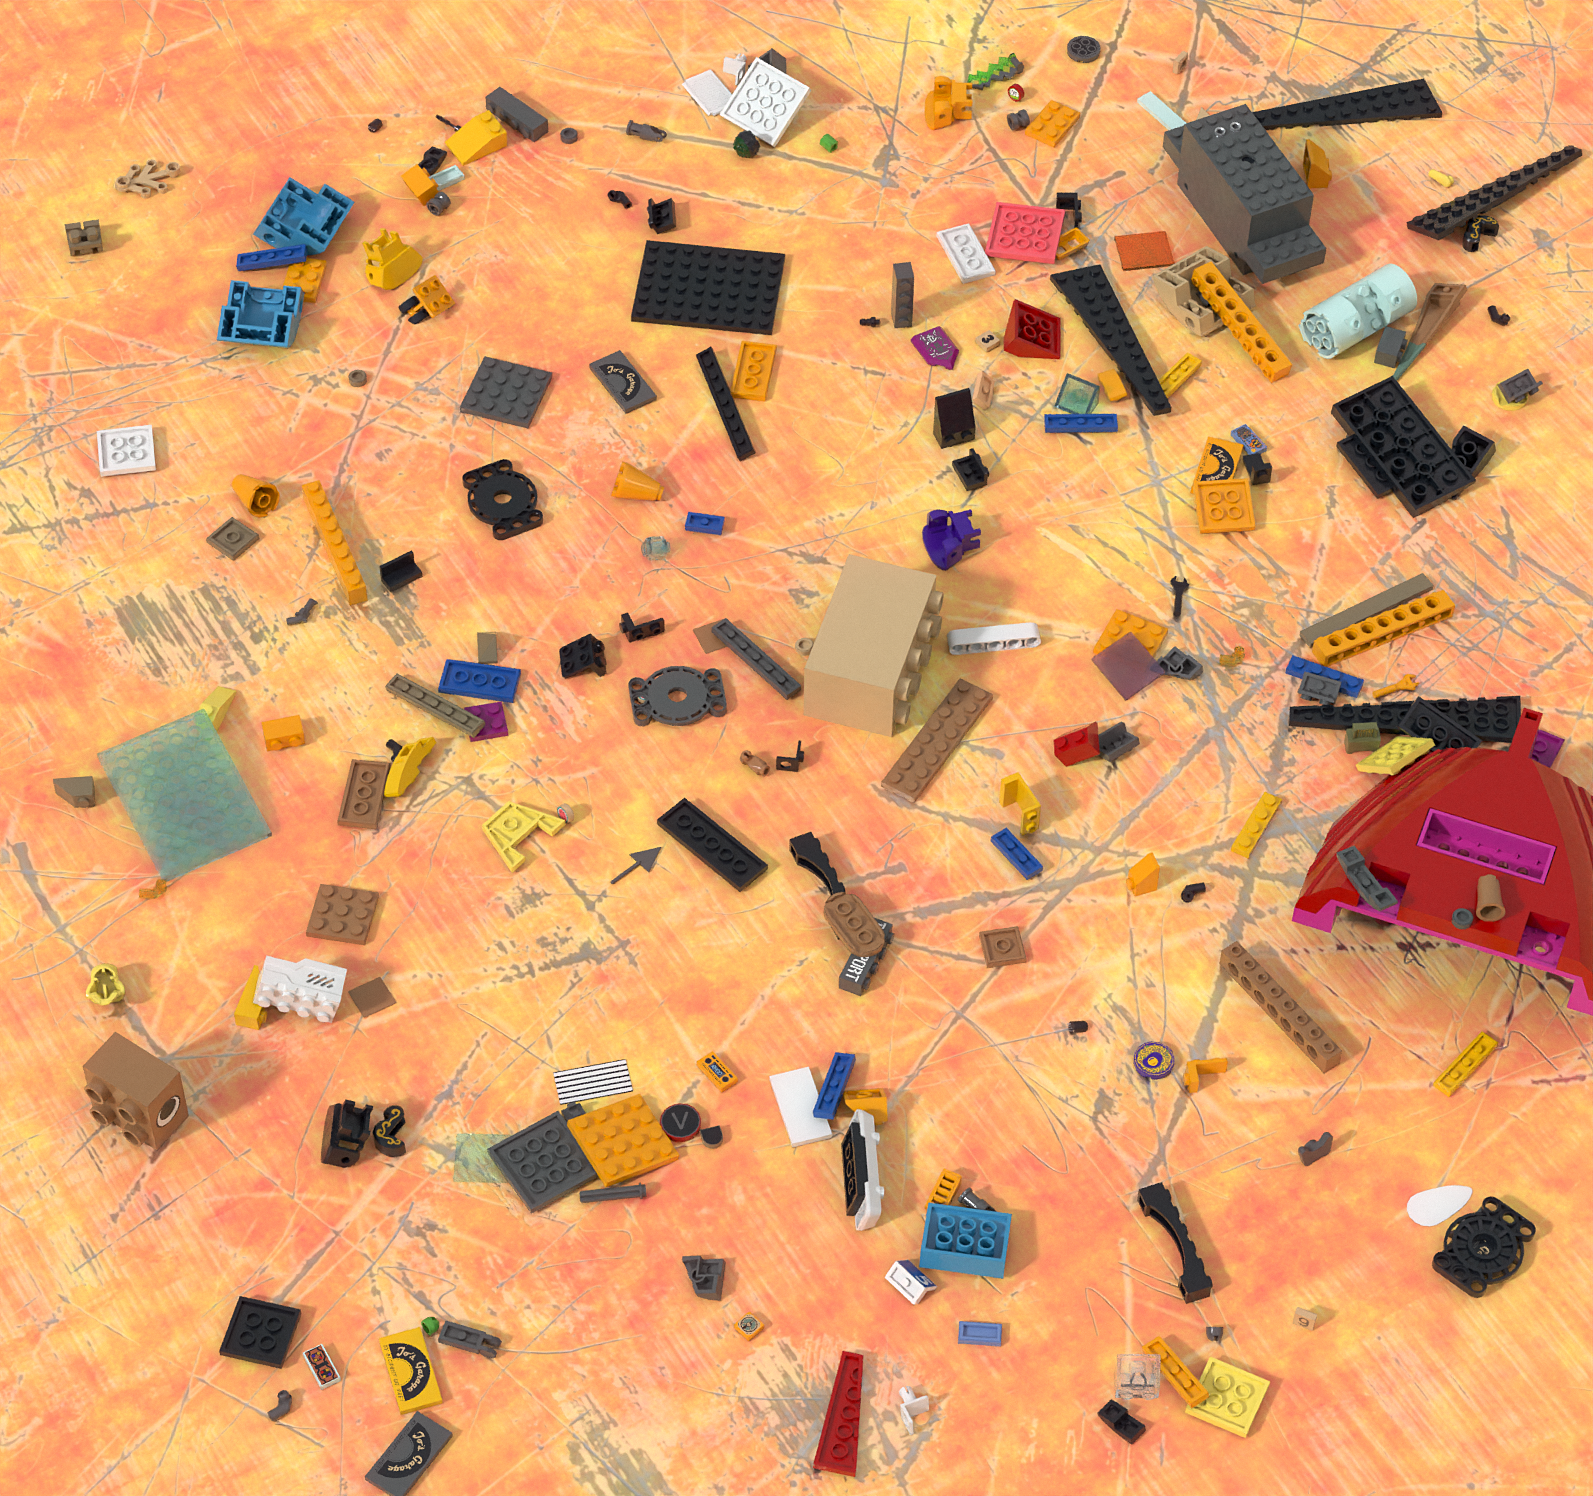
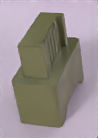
M1377 722L1353 723L1352 728L1346 730L1344 744L1347 754H1352L1355 751L1375 752L1379 749L1381 737Z

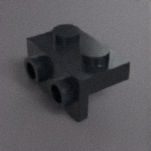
M652 198L648 199L647 211L649 213L648 224L650 228L654 229L657 234L675 228V202L673 199L670 198L657 204Z
M973 448L969 449V456L952 461V467L966 491L987 485L989 477L988 468L983 466L980 455L976 454Z

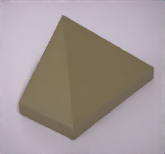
M496 631L477 632L478 663H498Z

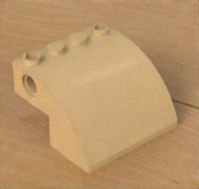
M1208 246L1153 275L1154 284L1169 311L1182 325L1201 337L1207 336L1210 332L1221 328L1224 324L1220 316L1213 311L1212 306L1205 307L1196 295L1199 289L1193 285L1191 280L1194 269L1212 261L1249 310L1256 307L1254 289L1232 277L1230 258Z

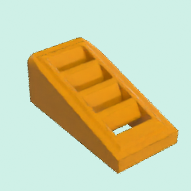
M944 1168L925 1204V1208H928V1203H934V1200L944 1205H950L961 1186L962 1176ZM942 1186H944V1187H946V1188H948V1189H951V1190L948 1191V1190L942 1188ZM939 1193V1194H941V1195H943V1196H945V1197H947V1198H943V1197H941V1196H939V1195H937V1194Z

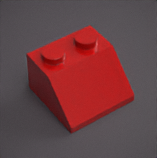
M1096 721L1061 734L1054 739V755L1066 767L1100 754L1098 723Z

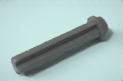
M641 1182L639 1185L585 1190L579 1193L581 1203L636 1197L643 1199L642 1197H647L646 1186L641 1184Z

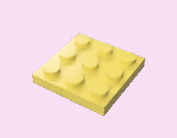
M1397 736L1357 763L1356 767L1360 772L1395 775L1404 766L1414 763L1417 757L1427 754L1429 749L1435 746L1431 738Z
M1210 1357L1199 1379V1382L1208 1391L1209 1398L1193 1408L1187 1405L1185 1413L1246 1438L1269 1388L1270 1381Z

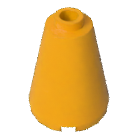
M244 474L237 475L232 481L233 490L253 516L258 518L265 517L270 510L274 511L277 507L280 494L277 491V487L272 483Z

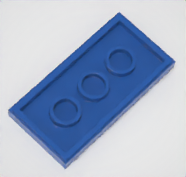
M446 659L438 693L513 703L521 676V669Z

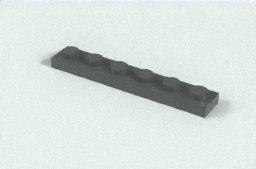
M727 618L712 627L711 632L786 700L801 691V685Z

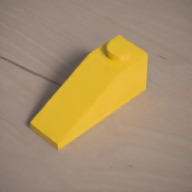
M254 965L234 1012L236 1025L259 1030L261 1024L265 1023L267 1019L265 1007L253 1003L260 974L257 965Z

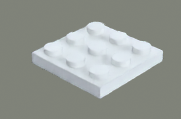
M152 425L97 431L101 477L156 470Z

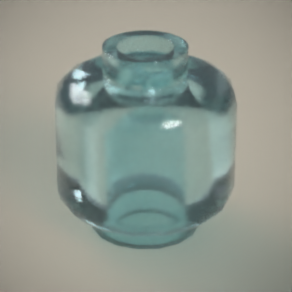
M651 536L644 540L641 545V551L643 556L650 561L662 560L670 552V544L663 536Z

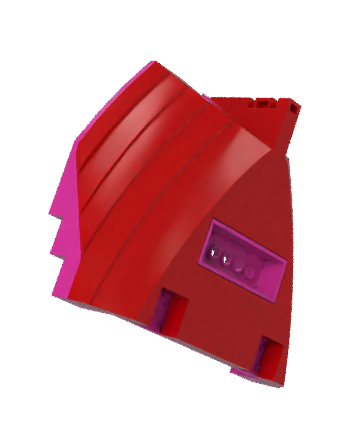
M1523 708L1508 752L1469 747L1437 749L1434 752H1428L1423 756L1417 757L1414 763L1401 768L1398 774L1388 775L1359 798L1332 824L1328 831L1324 844L1308 870L1294 907L1292 921L1331 933L1336 917L1340 915L1342 908L1563 976L1575 980L1567 1008L1593 1016V796L1568 777L1562 776L1555 770L1531 759L1543 713ZM1355 846L1365 859L1364 865L1382 888L1387 887L1398 901V904L1382 911H1378L1369 905L1348 879L1336 856L1337 852ZM1487 874L1496 876L1500 884L1505 915L1497 921H1483L1476 915L1478 880L1481 876H1486ZM1464 908L1472 913L1473 921L1469 928L1458 929L1452 924L1451 919L1455 910ZM1542 947L1545 949V952H1538L1535 948Z

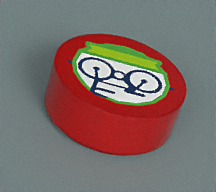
M1013 84L1008 88V95L1013 101L1018 102L1024 98V90L1019 84Z

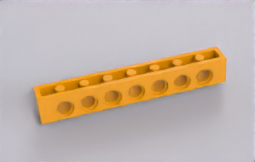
M1208 262L1194 269L1191 278L1193 285L1199 289L1203 298L1212 306L1213 311L1220 316L1223 324L1231 330L1234 338L1238 339L1243 349L1252 357L1253 362L1262 370L1263 375L1271 383L1289 375L1292 363L1213 262Z
M1444 589L1433 592L1423 598H1417L1408 604L1400 605L1393 610L1384 611L1380 615L1369 617L1365 621L1352 624L1347 628L1336 630L1332 634L1314 640L1312 653L1321 665L1325 667L1331 666L1453 617L1455 604Z

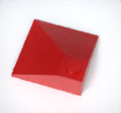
M1015 299L1004 335V351L1017 357L1060 359L1061 318Z

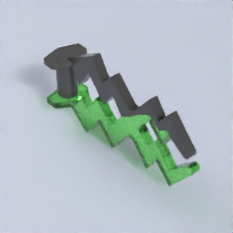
M1011 53L1009 57H999L998 64L989 63L987 72L977 70V75L969 74L967 83L977 80L979 84H972V88L983 90L984 86L990 88L991 80L1003 81L1004 77L1012 79L1016 73L1020 74L1023 72L1024 65L1022 62H1019L1015 53ZM1010 63L1011 65L1013 64L1015 66V68L1010 67L1009 72L1003 71L1004 65L1009 67ZM994 70L1000 71L999 76L993 74Z

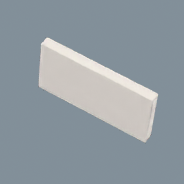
M969 223L937 232L936 237L963 284L995 275L996 271Z
M809 1067L769 1076L792 1148L832 1138V1132L827 1119L815 1118L813 1116V1109L819 1095Z

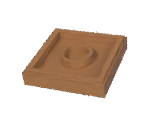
M1018 926L979 932V939L987 968L1026 963L1027 958Z

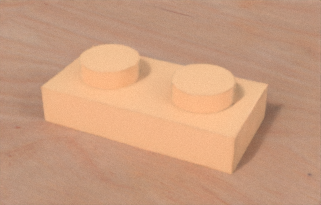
M984 371L977 374L972 400L983 410H986L990 407L995 381Z

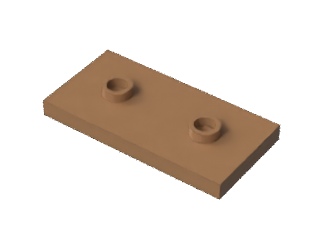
M352 759L337 821L339 826L377 829L384 799L385 785L391 768L390 763Z

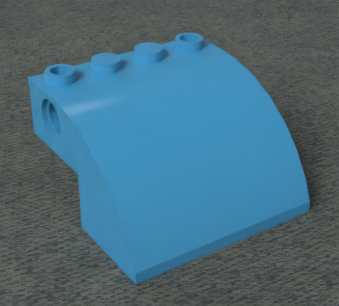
M289 177L253 235L275 248L305 244L307 255L322 253L342 224L354 201L327 184H324L317 194Z
M231 280L227 306L222 305L217 341L289 348L297 335L305 293L301 287L283 286V290L251 287L249 282Z

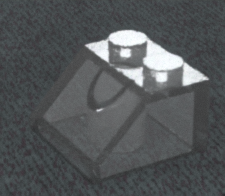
M1117 1354L1114 1371L1115 1398L1124 1400L1132 1398L1152 1400L1158 1398L1160 1391V1354Z

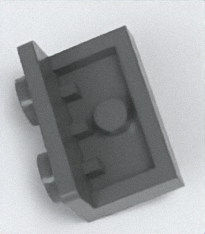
M1526 369L1497 386L1509 404L1513 401L1516 403L1526 398L1524 395L1528 393L1530 396L1539 391L1538 387L1543 382H1536L1529 369Z
M1304 671L1297 693L1301 694L1300 698L1312 701V698L1319 699V703L1323 705L1336 704L1342 682Z
M1121 721L1098 735L1100 750L1098 756L1109 762L1116 760L1122 754L1140 744L1139 738L1127 732L1125 723Z

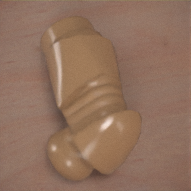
M745 750L741 753L740 761L742 764L748 765L757 775L766 776L769 773L770 766L756 755H751V751Z

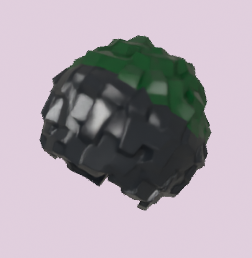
M750 130L739 132L733 143L734 150L742 158L755 156L761 147L759 141Z

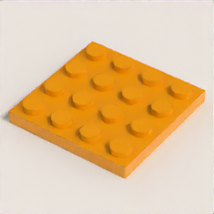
M641 1094L567 1121V1127L605 1187L679 1160L678 1152L662 1130V1127Z

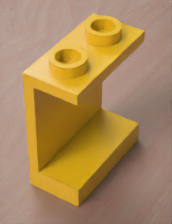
M1019 772L1002 778L999 803L1002 807H1006L1017 802L1022 810L1021 836L1035 832L1039 829L1040 803Z

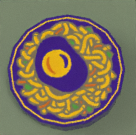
M1147 1042L1137 1048L1133 1064L1141 1076L1145 1078L1146 1076L1151 1077L1154 1080L1162 1079L1171 1073L1174 1067V1055L1168 1046L1160 1042Z

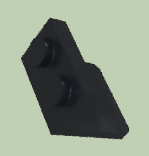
M590 633L561 647L559 654L562 677L567 679L588 668L592 669L600 677L605 675L607 662L604 658L605 647L603 642L596 639Z

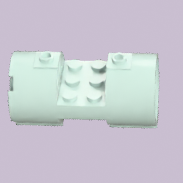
M1386 264L1303 313L1304 319L1298 325L1303 340L1307 341L1310 347L1314 346L1318 349V354L1326 359L1333 358L1381 328L1413 311L1417 305L1416 289L1410 277L1402 268L1395 264Z

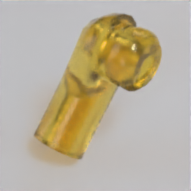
M1237 646L1234 648L1235 652L1231 655H1220L1219 664H1237L1244 658L1245 649Z
M158 879L155 883L156 886L152 889L140 888L139 898L156 899L167 890L166 881Z

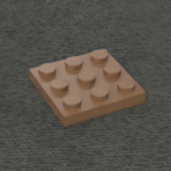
M320 884L306 930V936L365 945L379 899V893Z

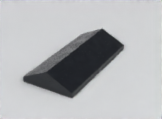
M1419 696L1397 726L1411 737L1433 739L1435 746L1429 749L1432 752L1437 749L1443 750L1446 748H1477L1482 741Z

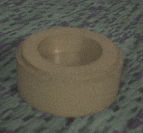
M353 370L348 376L349 383L353 387H362L367 382L366 373L362 370Z

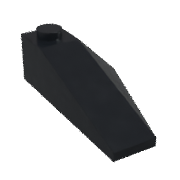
M1463 425L1453 439L1451 450L1475 478L1488 464L1496 452L1494 441ZM1463 491L1451 497L1450 499L1455 501Z

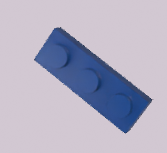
M1007 828L991 836L993 845L1026 880L1043 871L1041 863Z

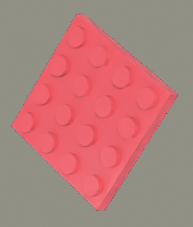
M996 202L985 254L989 257L1055 264L1065 210Z

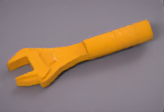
M1406 674L1398 683L1373 691L1372 695L1376 699L1398 690H1415L1419 682L1412 683L1411 679H1414L1416 675Z

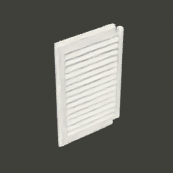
M711 69L686 79L682 83V86L708 116L720 114L732 96L731 92Z

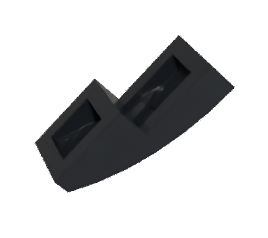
M432 146L424 153L423 160L418 165L421 169L425 168L431 176L441 166L447 156V152Z
M1112 1399L1097 1413L1105 1424L1131 1445L1146 1431L1144 1424L1128 1414V1409Z

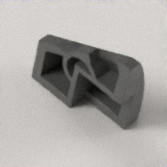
M1174 646L1164 658L1161 656L1150 667V670L1159 674L1193 680L1203 672V666L1189 654H1184Z
M682 1256V1261L693 1284L695 1294L704 1299L721 1301L726 1264L724 1259Z

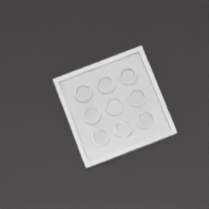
M756 57L719 115L746 131L750 130L757 138L775 148L808 97L811 89Z

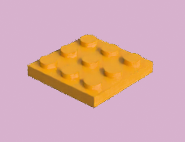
M1248 478L1193 482L1200 534L1255 530L1256 526Z
M1116 609L1096 643L1093 653L1146 673L1168 634V628Z

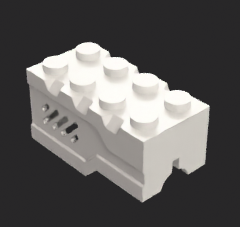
M266 955L263 968L258 976L253 1003L261 1007L277 1006L281 1012L297 1011V1014L301 1017L313 1015L320 1022L332 1023L341 1001L347 969L306 958L294 963Z

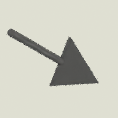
M661 847L629 854L636 863L614 878L610 883L614 884L639 865L649 873Z

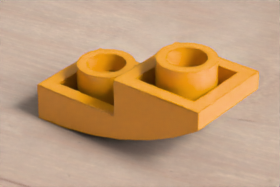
M1115 369L1097 374L1098 380L1104 387L1105 394L1110 401H1117L1127 396L1126 390Z

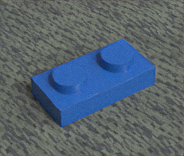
M688 512L685 530L721 535L725 517Z

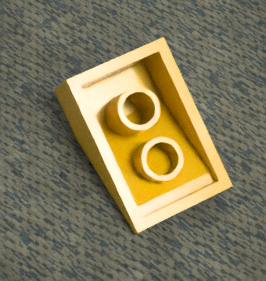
M488 110L473 117L446 140L445 144L462 166L506 147L507 132Z

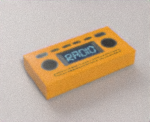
M713 1051L696 1062L697 1067L721 1093L738 1082V1078Z

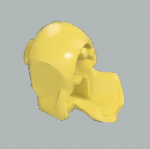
M108 963L93 967L91 983L86 990V998L95 1004L103 1006L113 1002H120L125 995V987L119 981L117 967Z

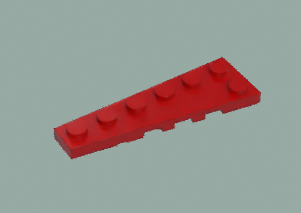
M842 1351L813 1463V1468L856 1477L864 1355Z

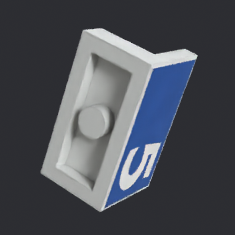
M908 1259L895 1261L885 1276L913 1305L918 1304L927 1291L937 1288Z

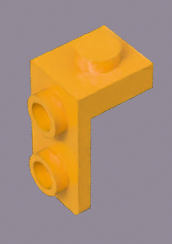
M1227 1058L1187 1061L1186 1070L1183 1073V1081L1185 1086L1188 1085L1189 1093H1197L1199 1085L1198 1075L1225 1073L1228 1064Z

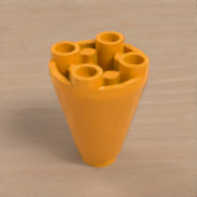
M622 461L614 484L616 486H614L611 496L622 499L655 501L656 499L660 501L664 486H661V483L630 463Z

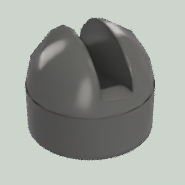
M1206 1327L1207 1338L1213 1341L1215 1336L1216 1342L1219 1341L1223 1336V1327Z

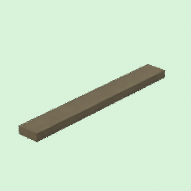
M1421 573L1300 631L1299 636L1311 648L1313 647L1314 640L1327 636L1336 630H1342L1352 624L1365 621L1369 617L1380 615L1384 611H1389L1433 590L1434 585Z

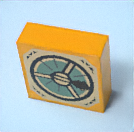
M749 1311L734 1324V1329L750 1341L764 1329V1324Z

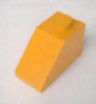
M1153 852L1147 854L1129 870L1126 884L1128 889L1132 890L1135 897L1157 890L1160 866Z

